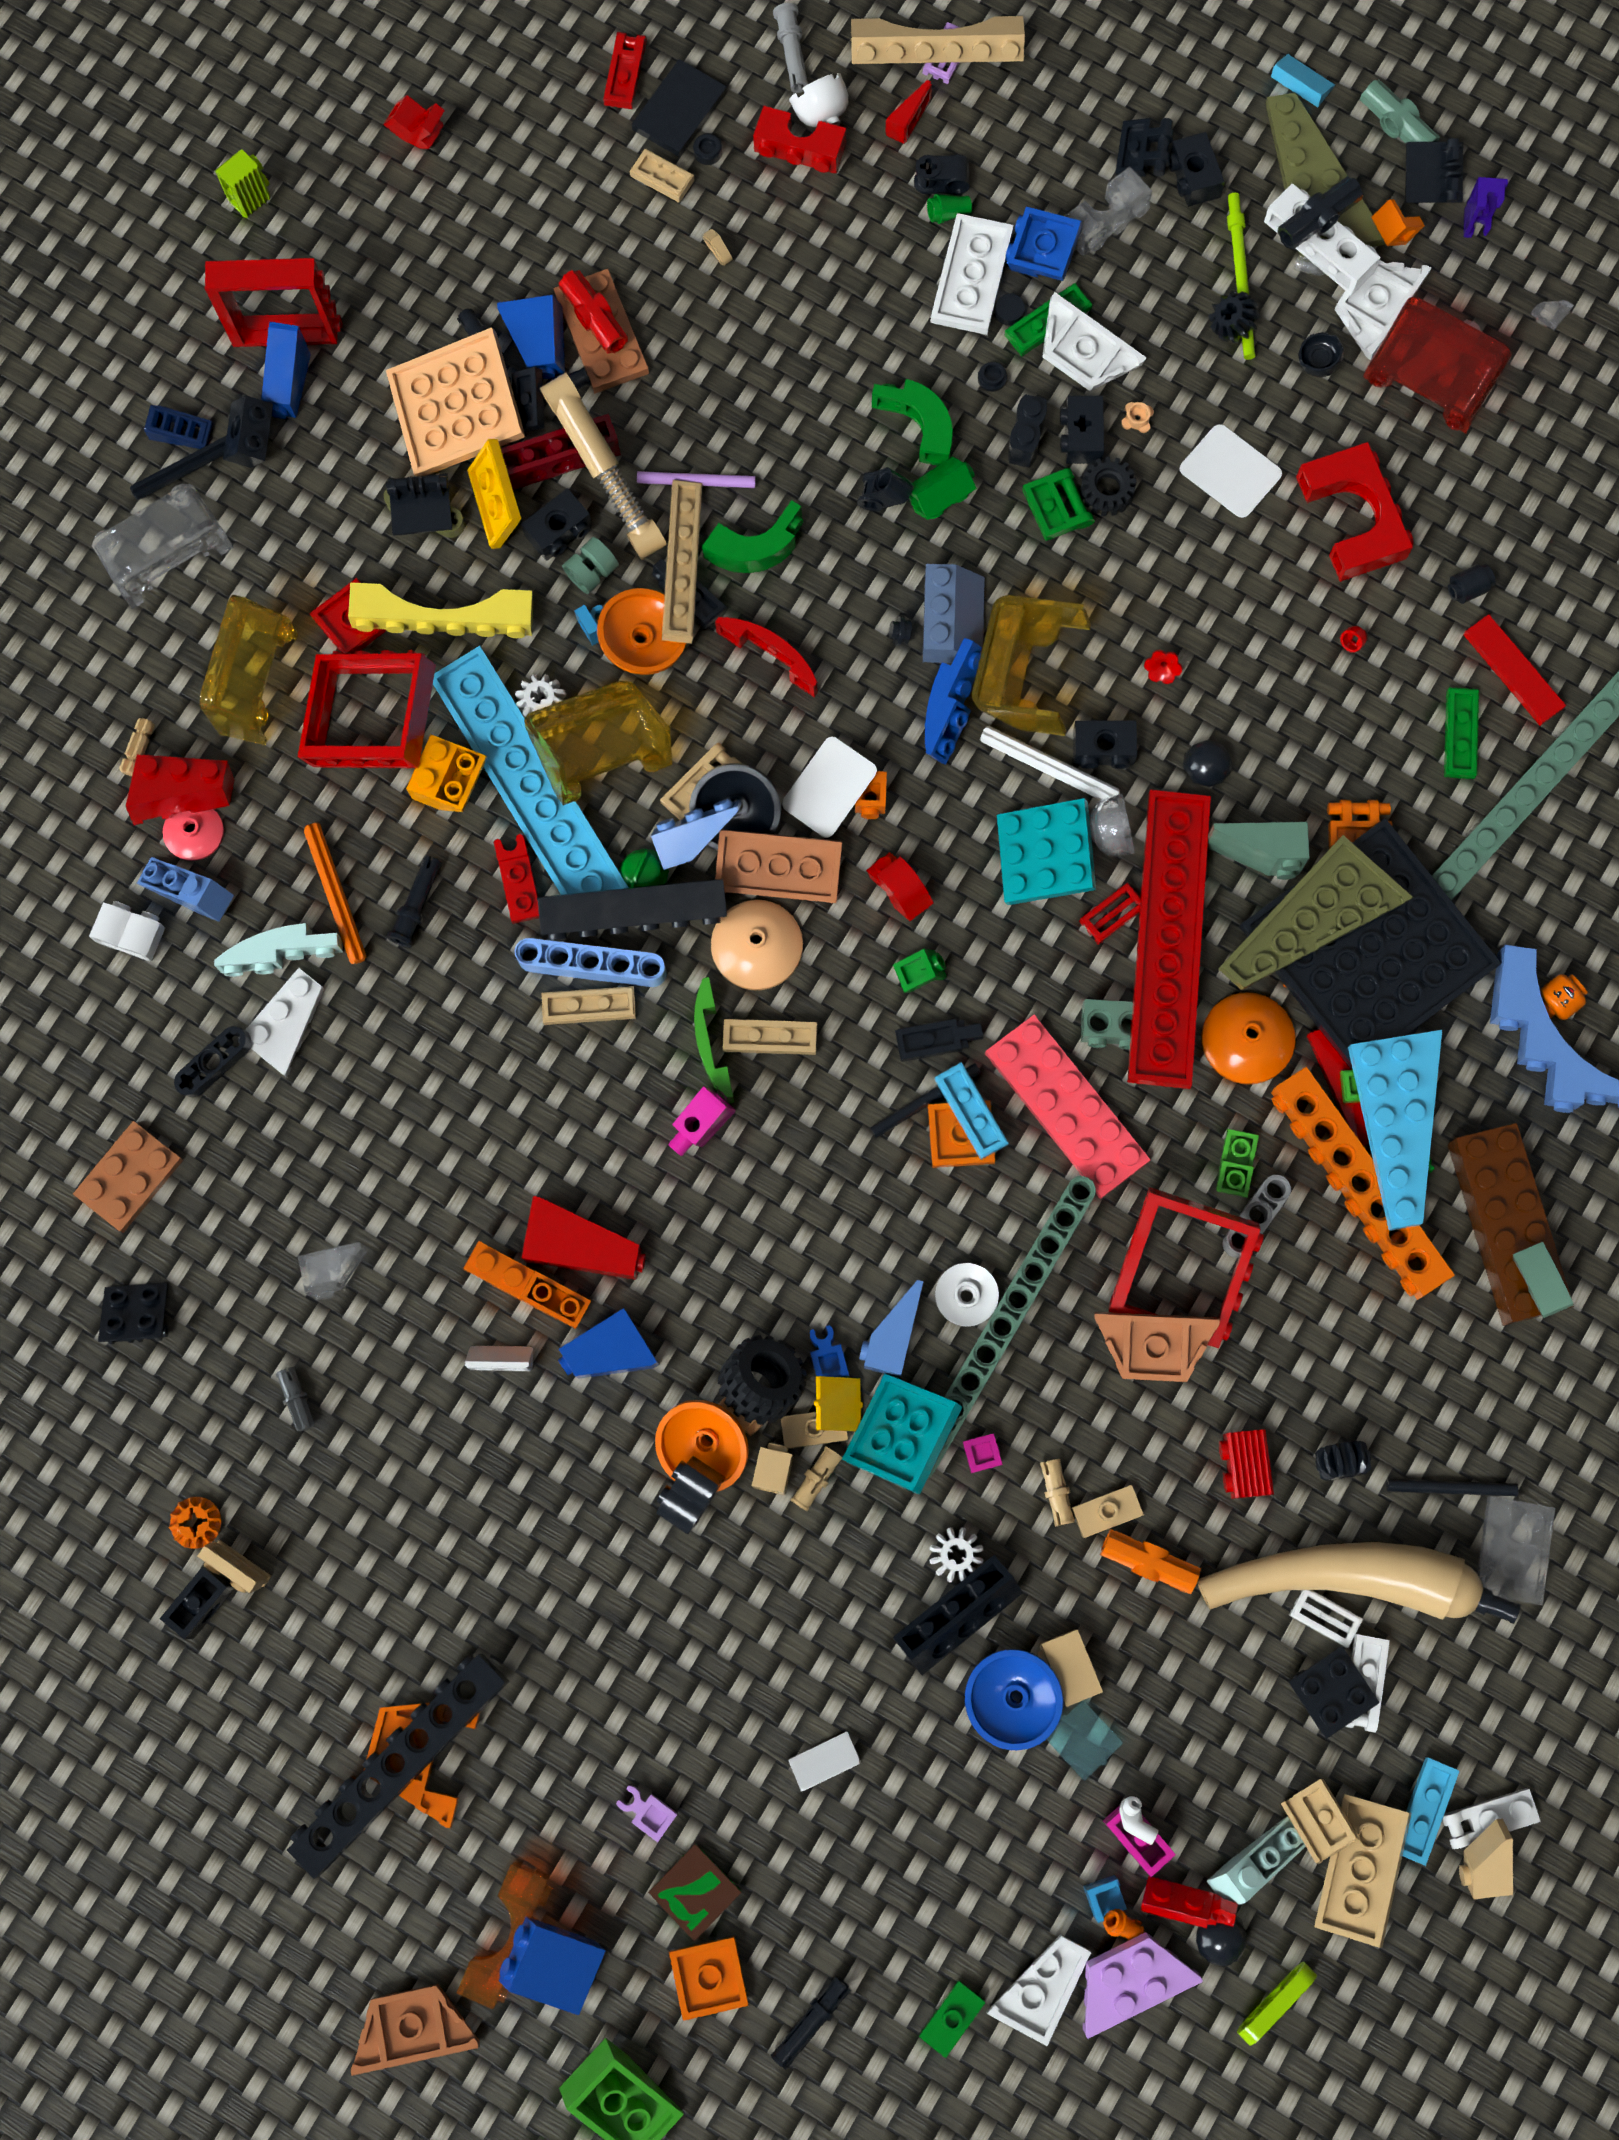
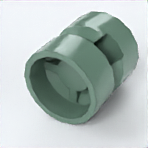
M592 537L580 548V555L573 554L562 565L564 572L570 580L586 594H589L601 583V576L606 578L619 567V563L612 552L595 537ZM585 563L588 564V566L592 569V571H590V570L587 568V566L585 565Z

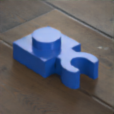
M830 1325L826 1326L828 1335L825 1339H818L814 1329L810 1330L811 1343L819 1349L810 1352L816 1376L849 1378L841 1344L832 1346L834 1342L832 1327Z

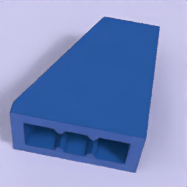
M553 295L497 303V309L528 368L537 367L541 369L543 379H551L557 374L565 373L563 306Z
M276 322L269 323L261 400L273 404L271 416L279 419L297 417L311 353L299 326Z
M624 1308L559 1348L563 1357L559 1358L558 1361L567 1375L573 1373L578 1379L652 1369L659 1365Z

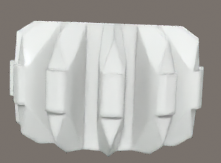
M533 674L531 676L532 683L530 684L522 680L521 686L523 690L516 691L515 696L519 700L516 705L520 711H523L522 715L527 721L532 718L533 725L535 726L540 723L541 719H544L545 724L549 726L551 716L560 720L561 715L558 710L566 709V702L563 700L566 697L564 689H559V681L555 679L550 682L549 676L544 674L541 681H538L537 676Z
M951 1527L947 1528L948 1541L941 1534H937L936 1539L943 1546L940 1548L936 1545H931L929 1548L932 1552L940 1553V1557H934L929 1560L930 1564L938 1562L943 1564L937 1569L936 1574L940 1576L946 1569L950 1570L947 1576L948 1582L953 1581L955 1571H958L959 1579L963 1581L966 1578L964 1569H967L970 1574L976 1570L970 1565L971 1562L982 1565L984 1561L981 1558L973 1557V1553L981 1552L984 1549L982 1545L974 1548L971 1547L970 1544L977 1539L975 1534H972L967 1541L964 1540L966 1529L963 1527L959 1530L958 1538H955ZM956 1545L958 1550H964L965 1558H961L963 1561L961 1564H956L955 1560L948 1559L947 1553L952 1552L951 1546Z

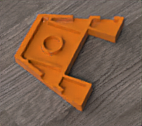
M422 1703L380 1707L367 1758L376 1750L381 1754L389 1746L386 1739L398 1727L401 1726L404 1730L413 1721L410 1715ZM445 1704L440 1705L437 1710V1717L441 1722H449L452 1718V1710ZM480 1713L466 1727L476 1729ZM417 1729L413 1735V1740L417 1746L425 1747L429 1737L425 1730ZM398 1753L392 1754L390 1758L391 1768L397 1772L402 1771L405 1765L404 1758ZM432 1761L399 1796L414 1805L416 1809L437 1820L439 1824L446 1828H452L459 1797L427 1790L433 1765ZM370 1777V1779L380 1784V1782L376 1778Z

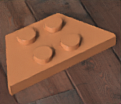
M1095 1312V1321L1104 1336L1106 1345L1116 1362L1122 1379L1187 1382L1195 1369L1196 1363L1207 1348L1209 1340L1220 1324V1319L1216 1317Z
M439 1984L375 1997L369 2003L366 2022L360 2035L359 2047L351 2068V2076L476 2049L480 2047V2041Z

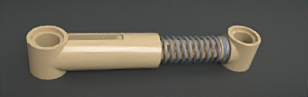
M563 373L540 387L544 398L558 417L593 479H601L600 484H604L603 489H607L606 493L610 494L608 498L613 499L611 503L615 502L614 507H617V512L621 513L619 517H623V522L626 521L625 526L628 527L627 530L629 532L626 535L640 559L643 560L665 547L667 543L653 519L649 520L647 516L642 515L644 511L639 510L641 506H637L638 502L634 501L636 497L631 496L633 492L629 493L630 488H626L627 483L623 482L624 478L620 477L621 473L618 474L619 469H615L619 462L590 416L567 373Z

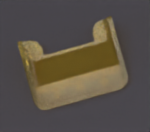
M628 681L614 682L529 713L524 720L525 728L554 793L562 805L575 802L580 798L582 794L580 781L639 760L644 769L649 772H656L673 765L669 725L639 689Z

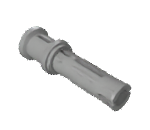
M782 3L773 10V16L777 20L779 27L777 38L784 47L791 91L801 93L804 92L802 85L805 87L808 85L800 45L803 32L802 28L798 26L797 21L798 6L794 3Z

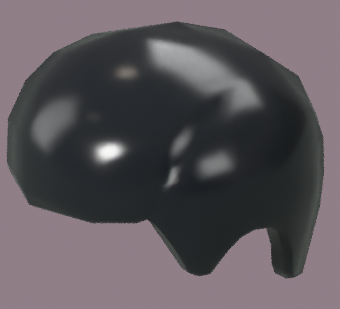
M1324 332L1311 334L1301 344L1298 353L1300 365L1307 374L1317 378L1330 376L1338 370L1343 361L1344 347L1336 335H1329Z
M1204 740L1192 745L1184 754L1183 770L1188 773L1193 783L1211 787L1221 784L1230 775L1232 760L1227 749L1222 744L1216 741Z
M1236 1915L1234 1927L1221 1923L1207 1925V1929L1198 1926L1196 1943L1200 1955L1210 1964L1222 1967L1237 1962L1242 1956L1247 1943L1246 1930L1242 1919Z

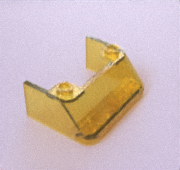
M232 595L227 603L202 686L200 708L219 735L266 745L267 738L261 731V726L266 725L269 710L265 708L262 696L277 646L283 647L291 639L297 640L298 633L287 616L246 597Z
M1012 595L998 598L992 607L972 690V699L975 706L980 711L1016 729L1065 736L1066 728L1059 712L1040 710L1032 701L1020 699L1032 646L1046 647L1053 644L1058 638L1060 627L1090 630L1091 623L1084 604Z

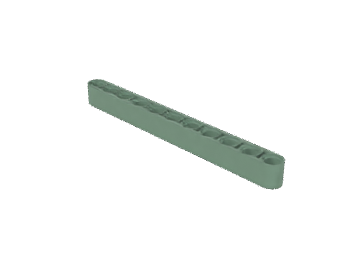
M1075 1177L1068 1184L944 1398L959 1403L962 1406L963 1413L956 1419L928 1479L937 1469L1092 1202L1096 1188L1093 1181L1088 1177ZM1076 1185L1084 1186L1088 1191V1198L1084 1200L1075 1198L1072 1188ZM1060 1212L1069 1213L1073 1218V1224L1068 1227L1061 1226L1056 1220V1215ZM1052 1239L1057 1244V1251L1053 1254L1045 1253L1041 1248V1241ZM1033 1265L1038 1267L1042 1273L1041 1279L1037 1281L1029 1280L1025 1275V1268ZM1012 1293H1021L1026 1299V1305L1022 1308L1013 1307L1009 1302V1296ZM997 1320H1005L1010 1326V1333L1005 1336L997 1335L993 1330V1323ZM981 1347L990 1348L994 1352V1360L990 1363L981 1362L977 1357V1350ZM966 1374L974 1375L978 1380V1388L973 1391L965 1390L961 1385V1378Z

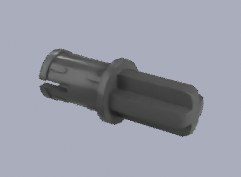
M290 1367L288 1372H286V1369H283L276 1373L285 1397L283 1404L288 1406L296 1430H308L314 1426V1421L305 1399L308 1395L302 1390L296 1368Z

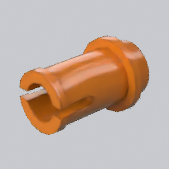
M1120 1909L1111 1910L1104 1916L1103 1925L1105 1930L1113 1937L1122 1936L1131 1940L1144 1933V1927L1140 1926L1142 1922L1128 1917Z

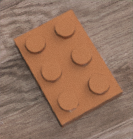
M133 1121L75 1190L73 1195L118 1231L124 1233L182 1163L183 1159Z

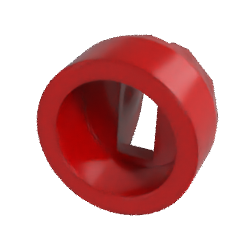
M1356 625L1347 628L1341 634L1340 641L1347 651L1357 652L1366 644L1368 636L1364 629ZM1355 636L1358 638L1356 643L1352 641Z

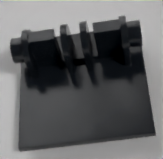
M1458 138L1448 139L1447 142H1406L1405 203H1462L1464 142H1459Z
M447 473L388 479L386 488L387 493L390 495L393 536L452 530Z
M168 1283L105 1287L98 1342H109L111 1345L115 1344V1342L128 1341L129 1343H133L134 1340L143 1342L144 1339L161 1341L163 1337H168L167 1324L164 1325Z
M1343 1646L1307 1670L1299 1671L1288 1682L1325 1739L1379 1704L1378 1699Z

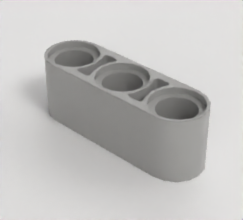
M1281 1175L1268 1177L1256 1190L1239 1217L1251 1220L1249 1217L1250 1210L1257 1209L1261 1211L1264 1221L1260 1224V1233L1263 1234L1291 1193L1289 1181ZM1269 1184H1275L1281 1189L1280 1198H1272L1268 1194L1267 1186ZM1229 1229L1223 1238V1249L1229 1256L1239 1258L1242 1249H1237L1232 1245L1231 1237L1232 1235L1239 1234L1246 1238V1234Z

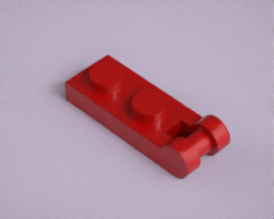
M617 32L603 98L604 106L633 109L643 55L646 51L647 37L645 35L637 34L636 37L627 36V33Z

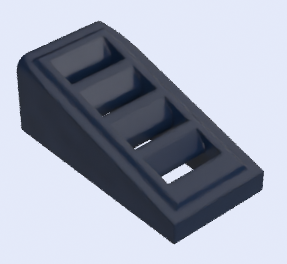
M151 404L144 431L149 440L201 449L208 445L213 422ZM171 422L175 423L173 432L169 431ZM184 424L188 425L185 436L181 435ZM195 427H200L198 437L194 439Z

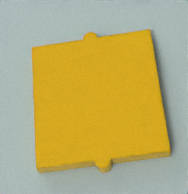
M816 1376V1400L814 1401V1406H816V1430L856 1432L861 1422V1408L863 1407L860 1378Z

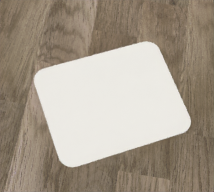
M1220 424L1215 425L1180 465L1182 475L1241 518L1247 517L1282 476V471L1276 464L1227 427Z
M829 737L824 741L784 797L782 806L787 812L822 837H831L876 775L877 768L875 764L836 737Z

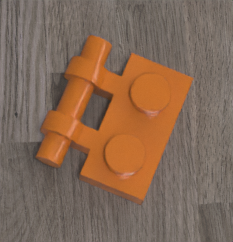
M1342 799L1339 803L1329 802L1327 805L1328 815H1339L1340 821H1330L1328 824L1329 849L1342 835L1353 842L1381 822L1379 815H1390V803H1379L1378 800H1368L1367 803H1351V800ZM1352 815H1367L1368 821H1352Z

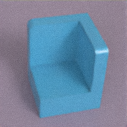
M1115 1875L1083 1886L1097 1923L1103 1922L1105 1914L1111 1910L1120 1909L1123 1911L1127 1909L1119 1888V1880Z

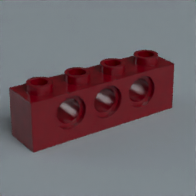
M609 413L593 418L615 457L620 456L618 438ZM564 428L501 448L513 490L586 467Z

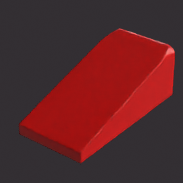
M926 80L886 119V135L903 144L908 141L931 100V81Z

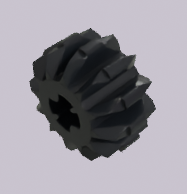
M1231 290L1228 298L1225 295H1220L1221 302L1219 304H1212L1215 312L1208 316L1212 322L1210 326L1212 331L1219 335L1218 337L1222 341L1226 342L1231 340L1233 343L1238 344L1241 336L1244 339H1249L1248 332L1250 329L1257 330L1254 322L1261 318L1260 313L1257 311L1259 308L1257 302L1243 291L1238 293Z
M1363 1441L1336 1443L1321 1447L1315 1453L1317 1471H1319L1320 1478L1325 1481L1367 1474L1372 1469L1370 1451H1368L1367 1445Z

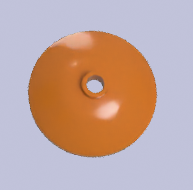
M629 589L615 595L605 604L597 623V637L602 651L614 665L630 673L649 675L668 669L680 658L686 643L662 640L664 594L651 589ZM642 637L645 642L638 643L635 638Z
M1238 993L1224 998L1209 1012L1202 1028V1048L1209 1064L1224 1078L1240 1084H1258L1274 1078L1287 1066L1295 1048V1030L1287 1012L1271 998L1257 993ZM1248 1029L1255 1030L1257 1037L1249 1038L1246 1031Z
M690 1400L680 1403L668 1411L660 1421L656 1431V1453L661 1466L669 1477L672 1476L682 1460L687 1463L694 1456L725 1477L717 1490L719 1492L731 1486L741 1476L746 1467L749 1449L745 1432L738 1420L728 1410L718 1404L704 1400ZM705 1435H709L713 1442L707 1441Z

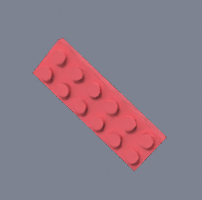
M1032 1015L985 1051V1055L1081 1176L1088 1177L1093 1181L1096 1194L1100 1199L1150 1162L1151 1159L1035 1015Z

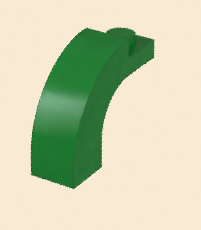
M909 379L905 380L904 389H899L892 384H874L872 408L904 414L912 418L921 428L923 437L920 446L919 462L939 466L950 459L953 437L952 422L944 403L933 391Z
M791 500L773 527L757 536L739 535L718 523L702 546L704 559L722 569L737 573L760 572L776 566L785 560L796 548L795 534L803 524L802 507Z

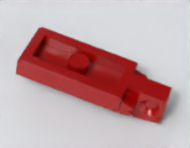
M1148 1876L1141 1906L1143 1912L1206 1929L1207 1925H1216V1923L1234 1927L1238 1909L1237 1903L1223 1899L1212 1892Z

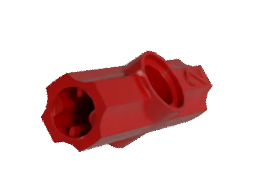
M571 270L564 274L558 283L559 288L574 307V312L586 331L590 330L607 354H615L623 349L624 345L628 342V336L613 317L612 310L604 296L600 292L596 293L580 270Z

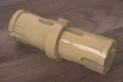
M825 1446L824 1451L812 1469H807L805 1472L806 1478L790 1501L808 1511L822 1487L826 1489L828 1486V1478L843 1457Z
M1060 1459L1040 1463L1047 1492L1044 1493L1046 1499L1049 1498L1055 1527L1075 1522L1068 1496L1071 1492L1070 1488L1066 1487Z

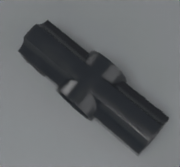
M1347 176L1324 194L1318 192L1309 198L1302 206L1301 211L1278 227L1277 233L1284 246L1294 250L1317 232L1322 234L1328 231L1338 221L1340 215L1362 200L1364 194L1357 180Z

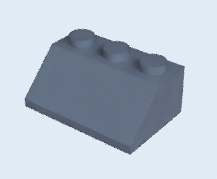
M926 564L922 662L952 663L964 638L974 641L983 648L985 577L954 564Z

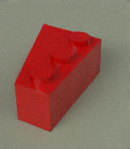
M137 754L125 807L133 824L139 825L144 824L143 820L157 817L168 819L172 818V814L186 811L196 813L230 806L235 779L228 761Z

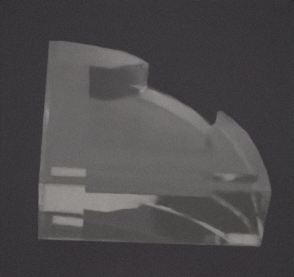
M1560 300L1559 302L1544 301L1532 310L1531 315L1555 331L1574 305L1565 300Z

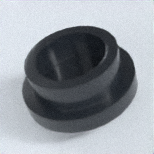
M988 362L980 368L978 383L984 390L998 391L1006 384L1007 372L1001 364Z
M897 616L895 621H891L889 639H893L895 646L909 643L912 631L911 620H906L904 616Z

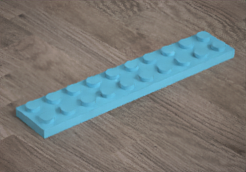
M480 645L436 672L433 680L435 689L473 751L487 756L483 766L560 894L629 888Z

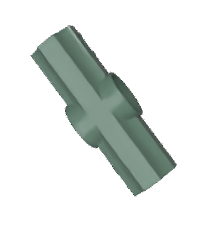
M1379 79L1370 83L1361 94L1360 101L1380 119L1381 127L1389 137H1399L1404 143L1439 141L1440 136L1419 118V111L1416 105L1406 98L1400 100Z

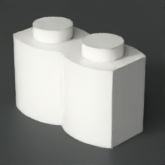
M114 901L112 905L103 903L89 937L104 946L152 961L165 930V927L158 922L160 918L146 911H142L141 915L131 913V907Z

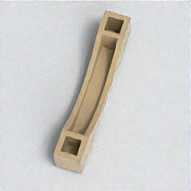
M995 16L974 25L941 30L904 27L880 18L851 19L852 64L1024 61L1025 31L1023 16Z

